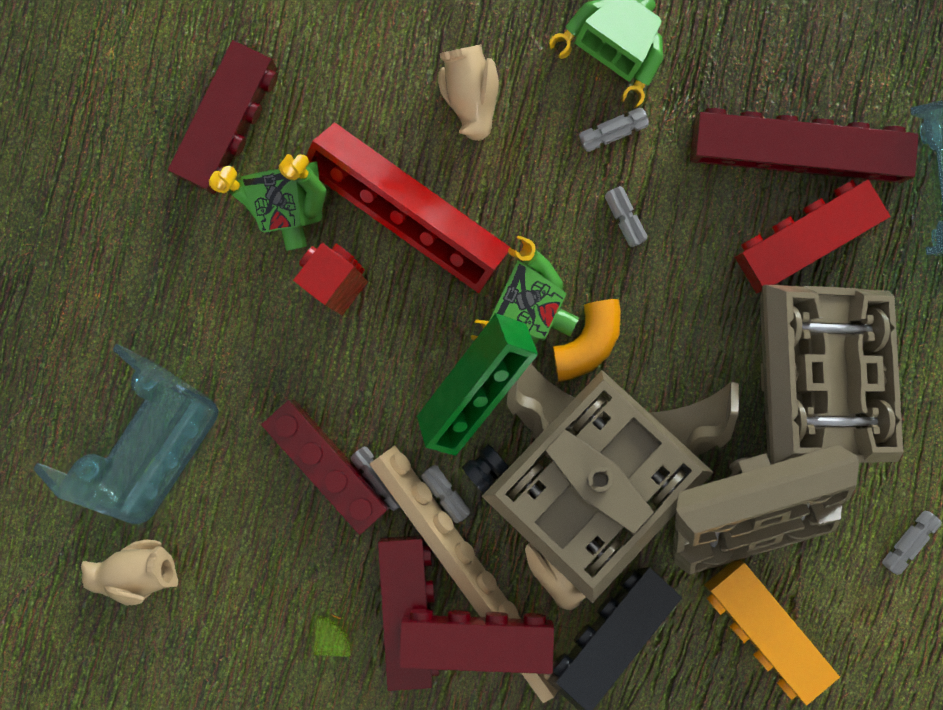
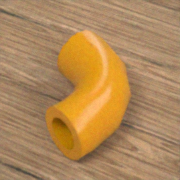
M619 299L601 300L583 305L585 326L581 334L572 342L553 346L558 382L591 373L610 356L620 335L621 308Z

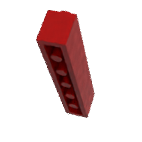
M335 122L312 141L306 156L309 159V163L317 161L320 181L477 293L481 292L506 258L508 249L511 247Z

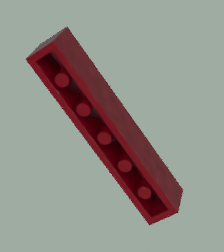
M707 108L704 112H700L693 120L690 162L903 183L915 177L919 133L906 132V128L902 126H886L881 130L871 129L870 124L864 122L848 123L847 126L834 125V121L831 119H814L810 123L800 122L798 117L793 115H779L776 119L762 118V113L747 111L740 113L739 116L726 114L725 109Z

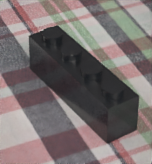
M650 567L629 571L621 580L620 586L623 588L616 597L610 596L597 610V613L600 615L592 626L589 624L584 626L574 638L576 645L568 655L563 653L553 663V674L547 681L578 710H593L682 599Z

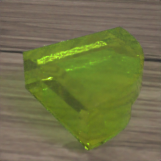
M317 616L314 655L351 657V643L345 632L333 620Z

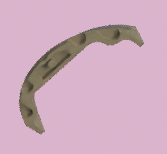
M531 363L508 391L507 406L512 415L517 414L522 422L533 431L532 438L536 440L575 397L565 393L549 382ZM730 382L717 393L697 403L678 409L649 413L694 455L698 456L717 445L721 448L731 440L739 413V383ZM571 427L568 430V432H570L574 436H577L579 432H575L572 429L573 427Z

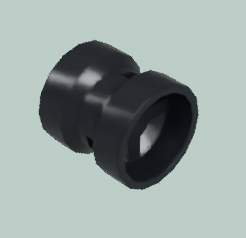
M487 444L480 451V456L476 460H469L461 468L484 494L509 466L492 446Z

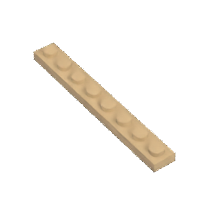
M394 445L370 463L372 469L478 615L485 617L487 612H503L508 614V618L521 619L515 605L507 600L497 586L494 576L486 571L475 556L472 546L464 541L454 527L451 517L446 512H443L432 497L429 487L419 479L411 468L408 458L400 453ZM521 673L542 703L549 701L557 694L558 691L547 681L552 674Z

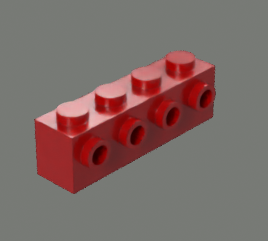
M323 242L318 248L312 246L308 249L299 262L302 269L293 279L296 284L342 316L368 283L362 275L365 269L353 255L337 243L332 248H329Z

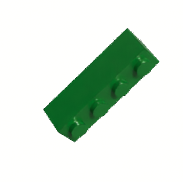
M497 313L494 314L417 415L425 448L456 456L533 362L538 352L526 323Z

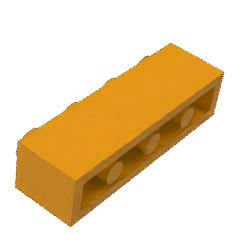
M738 560L729 563L704 584L711 593L706 598L720 615L726 611L734 621L729 627L744 644L748 640L751 641L757 649L753 656L767 672L772 668L781 677L777 685L791 701L797 697L807 706L840 678L745 562Z

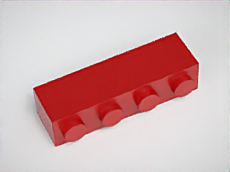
M869 179L856 185L854 180L847 182L834 190L837 197L825 203L823 198H820L803 208L806 215L794 222L793 218L789 216L772 226L775 232L773 235L763 240L759 234L741 245L744 251L735 256V259L756 294L762 291L763 285L779 283L891 217Z

